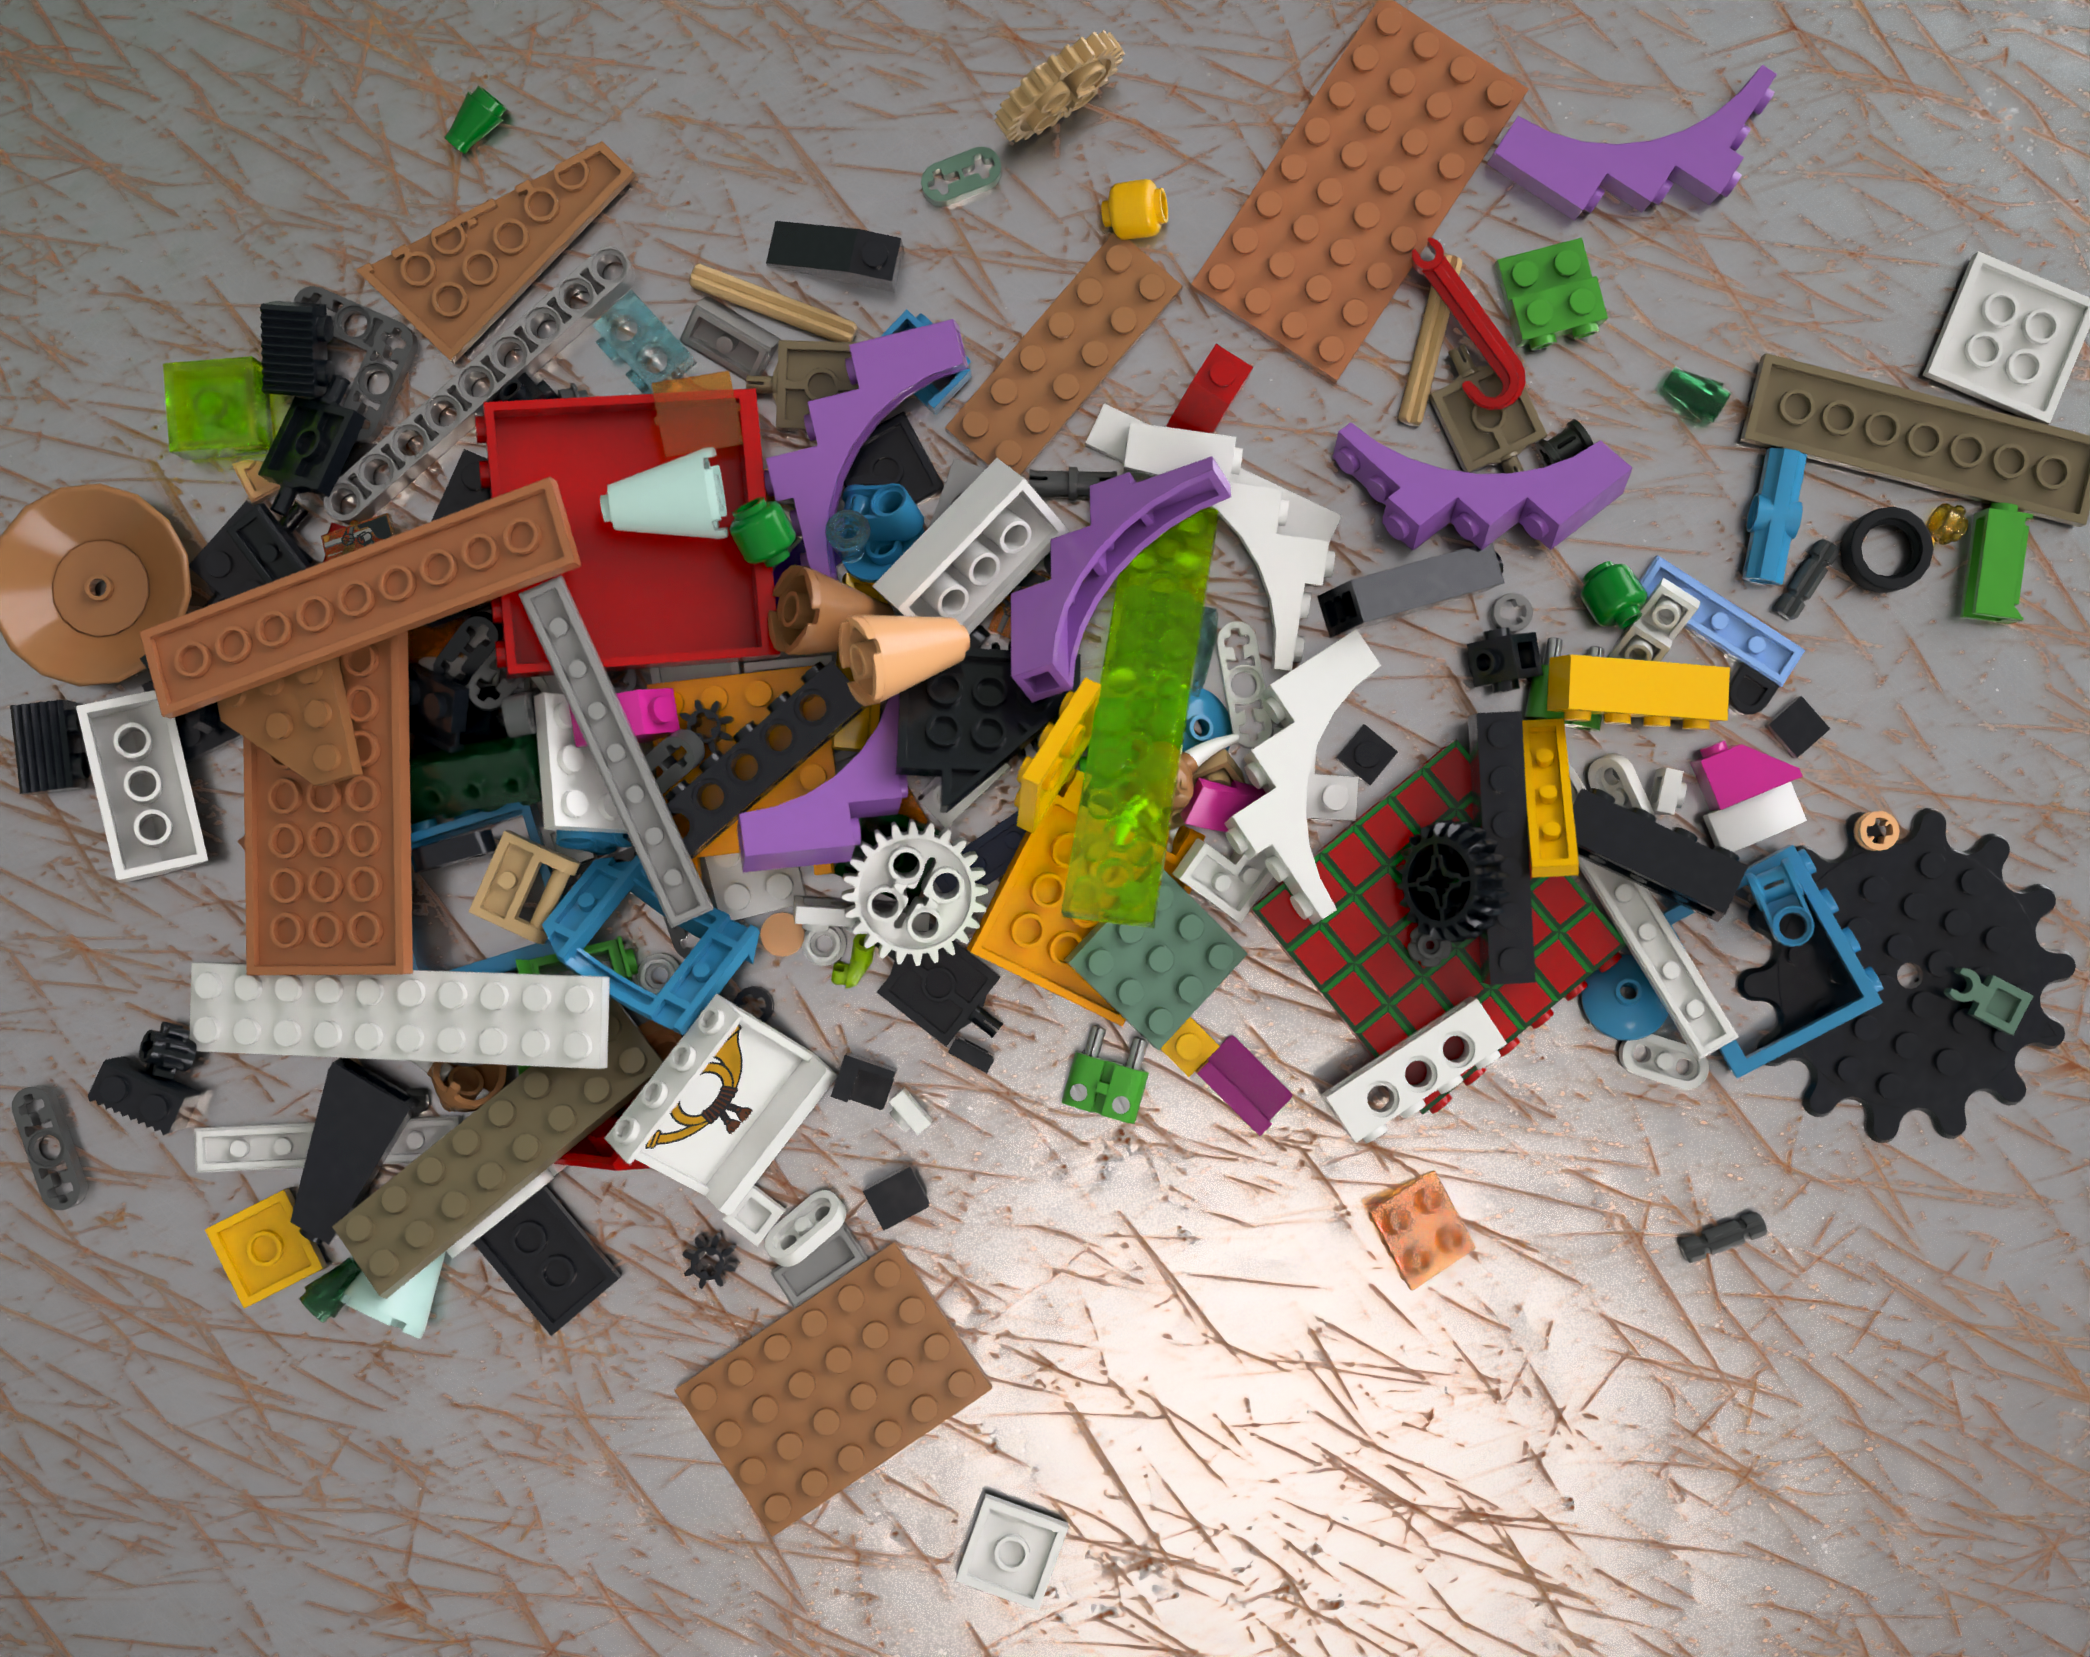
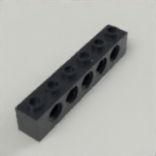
M821 661L815 664L801 677L804 685L793 695L785 691L767 707V710L771 713L758 725L753 720L746 724L733 736L737 743L724 755L720 750L714 752L699 766L703 772L690 784L686 780L681 781L666 794L665 798L669 801L667 806L672 817L677 814H683L689 821L690 829L683 838V841L691 859L695 858L734 824L739 818V813L749 811L868 707L856 701L847 685V682L851 681L833 661L829 662L826 666ZM814 696L823 698L826 703L824 716L817 721L807 720L803 714V705L806 700ZM778 726H787L792 733V742L785 750L776 751L769 743L770 733ZM752 755L758 763V771L752 779L743 781L736 774V763L741 757ZM716 784L722 789L724 800L719 808L709 810L702 803V793L706 787ZM628 837L627 840L633 846L630 837Z

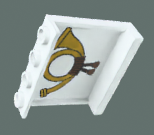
M716 993L604 1139L626 1163L631 1165L634 1159L706 1196L719 1211L730 1216L838 1075L816 1054Z

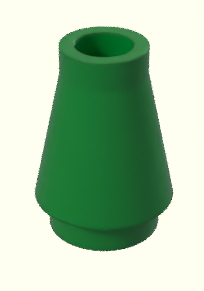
M478 86L473 93L467 92L457 116L444 138L460 152L466 154L473 145L504 121L501 116L507 108L493 95Z

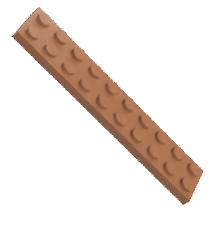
M548 477L140 631V636L161 715L172 719L581 567L582 565L557 481Z

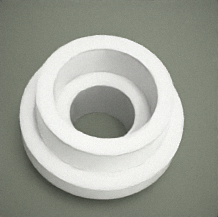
M829 926L827 931L806 930L802 949L806 958L812 963L819 966H828L836 963L843 956L846 949V938L838 926ZM821 935L829 936L832 940L833 945L828 952H821L816 946V941Z
M653 954L644 959L640 964L637 974L638 983L643 989L658 995L680 965L670 955ZM657 967H663L668 972V979L663 984H659L653 979V971Z

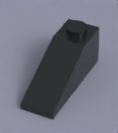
M775 221L766 264L768 266L895 293L904 248L901 238L871 231Z

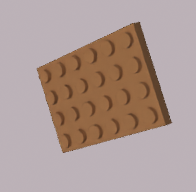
M894 1240L795 1309H791L678 1385L674 1391L771 1537H774L992 1390L993 1386L896 1240Z

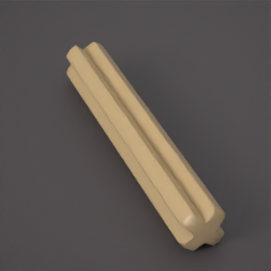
M1444 254L1457 274L1460 275L1462 259ZM1432 286L1398 416L1400 422L1411 426H1419L1423 422L1450 315V310Z
M696 264L692 270L689 283L694 289L834 342H852L857 326L853 321L702 264Z

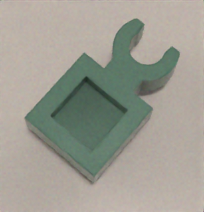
M1956 967L1954 972L1965 978L1967 986L1963 992L1946 988L1944 994L1954 1001L1973 1002L1968 1012L1969 1015L2005 1034L2014 1035L2033 995L1994 975H1987L1982 984L1980 977L1975 971Z

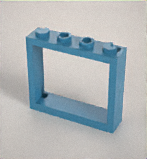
M519 792L495 799L497 807L480 812L478 805L455 811L452 813L454 820L438 825L436 818L411 825V850L521 816L524 818L530 840L545 846L540 828L544 826L535 798L526 797L522 799ZM542 863L540 873L546 887L553 870L552 867ZM561 895L558 904H559V903L561 902V900L564 898L563 895ZM548 939L544 945L535 943L449 971L506 973L516 969L515 959L530 960L555 954ZM413 954V970H418Z
M1787 845L1748 866L1745 874L1751 872L1757 875L1781 865V860L1788 857L1798 877L1806 900L1861 996L1747 1056L1744 1055L1736 1040L1721 1047L1719 1051L1733 1076L1737 1079L1883 1003L1878 995V992L1884 989L1881 981L1871 966L1864 969L1855 954L1861 951L1856 937L1849 927L1840 928L1833 915L1839 911L1834 898L1826 887L1819 891L1811 876L1817 872L1813 861L1804 848L1797 851L1794 845ZM1745 875L1738 889L1748 885ZM1676 904L1662 913L1675 932L1672 924L1695 913V911Z

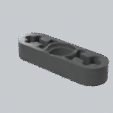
M37 1085L24 1088L13 1098L12 1113L41 1198L48 1207L54 1210H66L75 1207L85 1199L88 1184L56 1093L46 1086ZM33 1098L35 1100L42 1099L44 1102V1107L38 1110V1114L37 1112L29 1113L27 1110V1105L33 1102ZM50 1121L52 1122L53 1127L41 1129L36 1132H34L32 1126L41 1125V1123H46ZM46 1135L54 1136L60 1143V1153L54 1160L44 1158L39 1150L40 1141ZM66 1163L67 1169L48 1174V1168ZM61 1181L63 1183L71 1182L73 1186V1191L69 1192L67 1197L56 1194L55 1188L61 1185Z

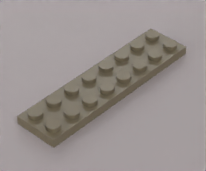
M1768 353L1761 356L1740 441L1766 448L1797 450L1806 454L1809 459L1990 505L1991 503L2018 505V512L2033 514V516L2076 527H2082L2087 524L2090 512V435Z
M613 999L609 1003L607 1068L530 1066L333 1225V1229L378 1295L387 1299L635 1098L664 1060L623 1006Z

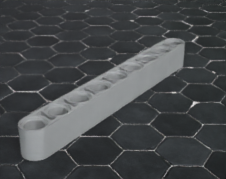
M611 246L602 247L594 252L341 475L330 496L323 497V504L327 514L349 526H357L370 520L475 427V416H483L484 402H492L500 394L505 384L517 379L524 372L529 377H532L631 289L635 281V270L626 255L618 248ZM613 262L623 265L622 273L618 278L614 280L603 279L602 273L606 265ZM579 291L589 292V302L585 307L576 310L570 308V299L575 293ZM545 320L556 321L557 327L552 336L545 339L537 337V329ZM513 349L523 350V359L518 366L514 368L505 367L504 359L509 351ZM480 378H489L490 387L488 392L482 397H473L471 389L474 382ZM447 407H455L457 411L455 421L449 426H440L438 418L441 411ZM414 436H422L424 442L422 450L414 456H408L406 444L409 439ZM387 464L390 467L389 479L382 485H375L373 482L374 471L377 467ZM354 493L357 497L356 508L353 512L343 515L340 510L341 500L344 496Z

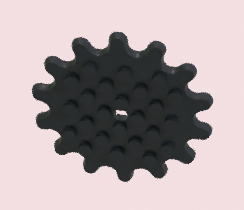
M1924 808L1914 816L1912 828L1906 837L1897 840L1887 850L1871 851L1861 847L1854 838L1853 829L1855 822L1861 815L1866 813L1856 812L1846 821L1847 848L1839 858L1825 859L1814 849L1805 845L1795 846L1797 851L1804 848L1813 861L1817 872L1811 876L1819 891L1826 887L1834 898L1839 911L1833 915L1841 929L1849 927L1856 937L1861 951L1855 954L1864 969L1871 966L1877 974L1884 988L1878 992L1883 1003L1765 1065L1776 1067L1787 1061L1796 1060L1807 1067L1810 1081L1802 1095V1106L1811 1116L1824 1117L1832 1112L1835 1106L1843 1100L1851 1099L1859 1102L1865 1110V1131L1868 1137L1875 1142L1887 1143L1893 1140L1898 1133L1903 1116L1914 1110L1926 1113L1931 1119L1936 1133L1941 1137L1954 1139L1961 1136L1966 1129L1965 1103L1971 1094L1985 1091L2001 1104L2009 1106L2016 1105L2025 1097V1082L2015 1068V1058L2022 1048L2037 1046L2049 1050L2061 1045L2065 1037L2064 1026L2059 1020L2047 1015L2043 1011L2040 997L2047 985L2067 981L2072 977L2076 968L2075 960L2065 950L2047 949L2038 943L2035 931L2037 923L2054 909L2056 897L2052 889L2044 884H2034L2023 890H2014L2005 884L2002 877V869L2009 856L2010 846L2003 836L1990 833L1982 836L1975 846L1967 851L1955 850L1947 842V826L1944 814L1935 808ZM1877 821L1875 825L1867 826V836H1874L1872 840L1874 843H1877L1879 836H1884L1880 831ZM1804 895L1803 897L1812 915L1815 927L1811 938L1800 946L1788 947L1778 943L1772 936L1765 917L1760 912L1756 903L1747 912L1748 925L1752 930L1764 935L1769 940L1772 946V955L1765 965L1759 968L1746 969L1739 974L1736 981L1737 992L1746 1000L1763 1001L1770 1004L1776 1012L1777 1019L1775 1027L1759 1039L1756 1050L1861 996ZM1786 914L1780 920L1779 929L1784 937L1794 940L1803 935L1805 923L1797 914ZM1905 963H1912L1915 966L1919 981L1909 988L1903 987L1897 978L1899 968ZM1956 967L1975 971L1980 977L1982 984L1987 975H1994L2033 995L2014 1035L2005 1034L1969 1015L1968 1012L1973 1002L1954 1001L1944 994L1946 988L1963 992L1967 986L1965 978L1954 972Z

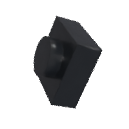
M1363 724L1335 759L1356 777H1359L1367 786H1370L1398 751Z

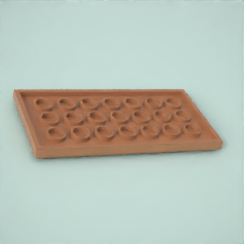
M1378 0L1191 283L1190 289L1336 384L1413 267L1412 250L1416 249L1419 255L1422 253L1427 245L1428 238H1432L1529 88L1396 1Z
M408 631L338 657L363 775L327 786H315L243 737L247 975L413 974Z

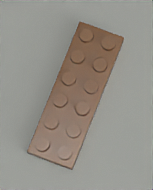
M1113 232L947 424L945 431L987 467L998 458L1022 476L1181 292L1183 286L1129 239L1120 240Z

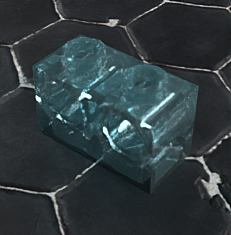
M632 290L592 325L601 336L595 343L613 362L618 357L625 361L631 368L625 375L643 394L649 388L654 394L665 393L697 363L691 353ZM625 322L636 323L637 333L632 339L628 341L617 339V330L620 325ZM655 354L666 355L667 365L661 372L650 373L646 370L647 361L651 356Z

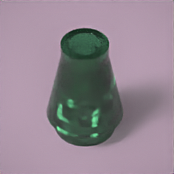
M1676 366L1662 387V390L1673 396L1701 422L1705 418L1714 423L1732 394L1731 391L1723 388L1725 383L1684 371Z
M348 1257L343 1263L304 1287L306 1292L299 1299L308 1311L322 1323H325L331 1316L336 1318L345 1303L339 1301L341 1296L362 1270L355 1260Z

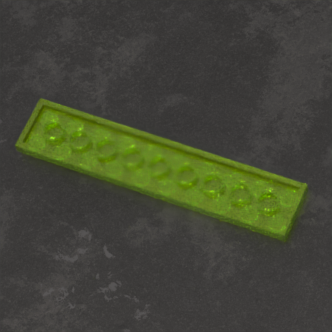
M1202 509L1168 529L1144 548L1118 575L1100 681V698L1095 710L1061 909L1063 917L1147 928L1155 927L1219 514L1216 509Z

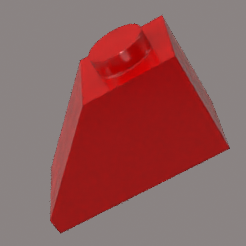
M1215 344L1186 390L1166 427L1213 434L1250 377L1253 367L1218 344Z

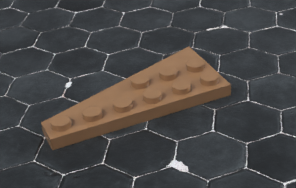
M601 141L555 165V169L532 181L528 179L514 187L515 190L496 200L492 198L432 229L431 234L408 246L404 244L392 250V254L373 264L367 263L356 269V271L442 354L455 364L636 177V174Z

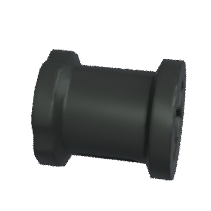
M1573 419L1567 423V429L1550 440L1542 439L1538 441L1536 449L1547 467L1574 457L1592 446L1593 441L1582 424Z

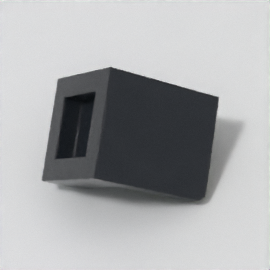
M847 1052L839 1070L831 1097L844 1102L852 1100L882 1110L885 1107L898 1069Z
M912 1162L867 1185L863 1190L883 1231L929 1207L930 1202L915 1175L916 1169Z

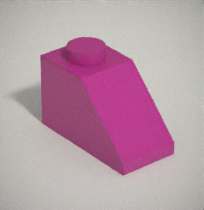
M673 688L640 689L616 693L638 743L652 742L667 737L680 729ZM569 706L576 747H588Z
M1725 740L1700 749L1702 757L1690 762L1710 811L1725 809L1803 777L1800 768L1743 744L1727 747Z

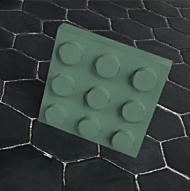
M1153 863L1064 961L1145 1040L1159 1051L1248 953L1160 865Z

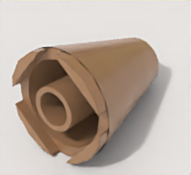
M792 565L781 574L774 587L772 596L779 597L777 612L769 610V636L773 647L777 651L785 652L788 655L839 652V628L841 623L849 622L846 619L847 617L854 615H895L890 605L808 566Z

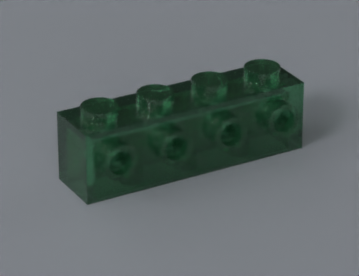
M537 732L514 738L506 736L465 743L464 751L448 753L440 748L410 753L411 824L421 822L429 816L442 815L443 818H453L472 809L481 808L482 812H491L509 803L520 802L521 805L528 806L542 801Z

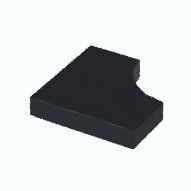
M903 411L877 425L860 448L844 481L845 488L854 484L868 486L896 483L902 485L918 506L942 493L944 485Z

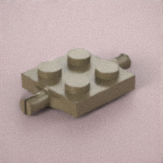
M779 340L778 363L773 376L747 375L746 382L748 384H746V389L756 388V393L773 394L777 406L776 429L778 431L807 432L804 415L810 414L808 401L859 389L858 384H851L845 363L846 358L852 357L849 345L858 342Z
M1466 344L1450 350L1448 353L1455 364L1459 376L1450 385L1431 393L1429 399L1463 471L1472 473L1485 466L1499 464L1502 465L1505 473L1524 471L1517 456L1526 447L1548 436L1525 386L1517 401L1505 409L1489 411L1480 408L1467 397L1462 389V384L1469 380L1485 396L1495 397L1502 391L1500 379L1490 366H1478L1475 368Z

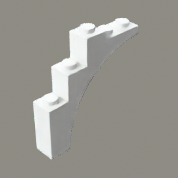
M1130 422L1123 469L1157 476L1213 456L1230 483L1231 498L1209 507L1240 538L1259 572L1269 602L1273 629L1271 667L1292 671L1293 662L1301 663L1304 649V637L1297 636L1299 620L1300 618H1308L1311 593L1304 592L1305 584L1323 585L1324 577H1332L1335 551H1328L1329 541L1276 534L1277 526L1286 525L1289 500L1282 499L1283 489L1230 482L1231 474L1239 475L1243 454V448L1235 447L1236 437Z
M1357 629L1270 684L1262 693L1265 699L1263 706L1268 716L1276 724L1281 722L1284 729L1252 749L1243 759L1247 764L1244 769L1249 780L1256 788L1260 789L1262 787L1266 794L1224 823L1228 828V831L1225 833L1226 837L1238 854L1244 853L1248 860H1251L1264 851L1268 857L1265 860V864L1269 872L1278 882H1285L1293 894L1290 897V901L1295 911L1302 919L1306 920L1309 918L1313 925L1336 911L1337 908L1320 879L1309 843L1306 817L1309 772L1318 742L1334 712L1351 691L1381 667V664Z

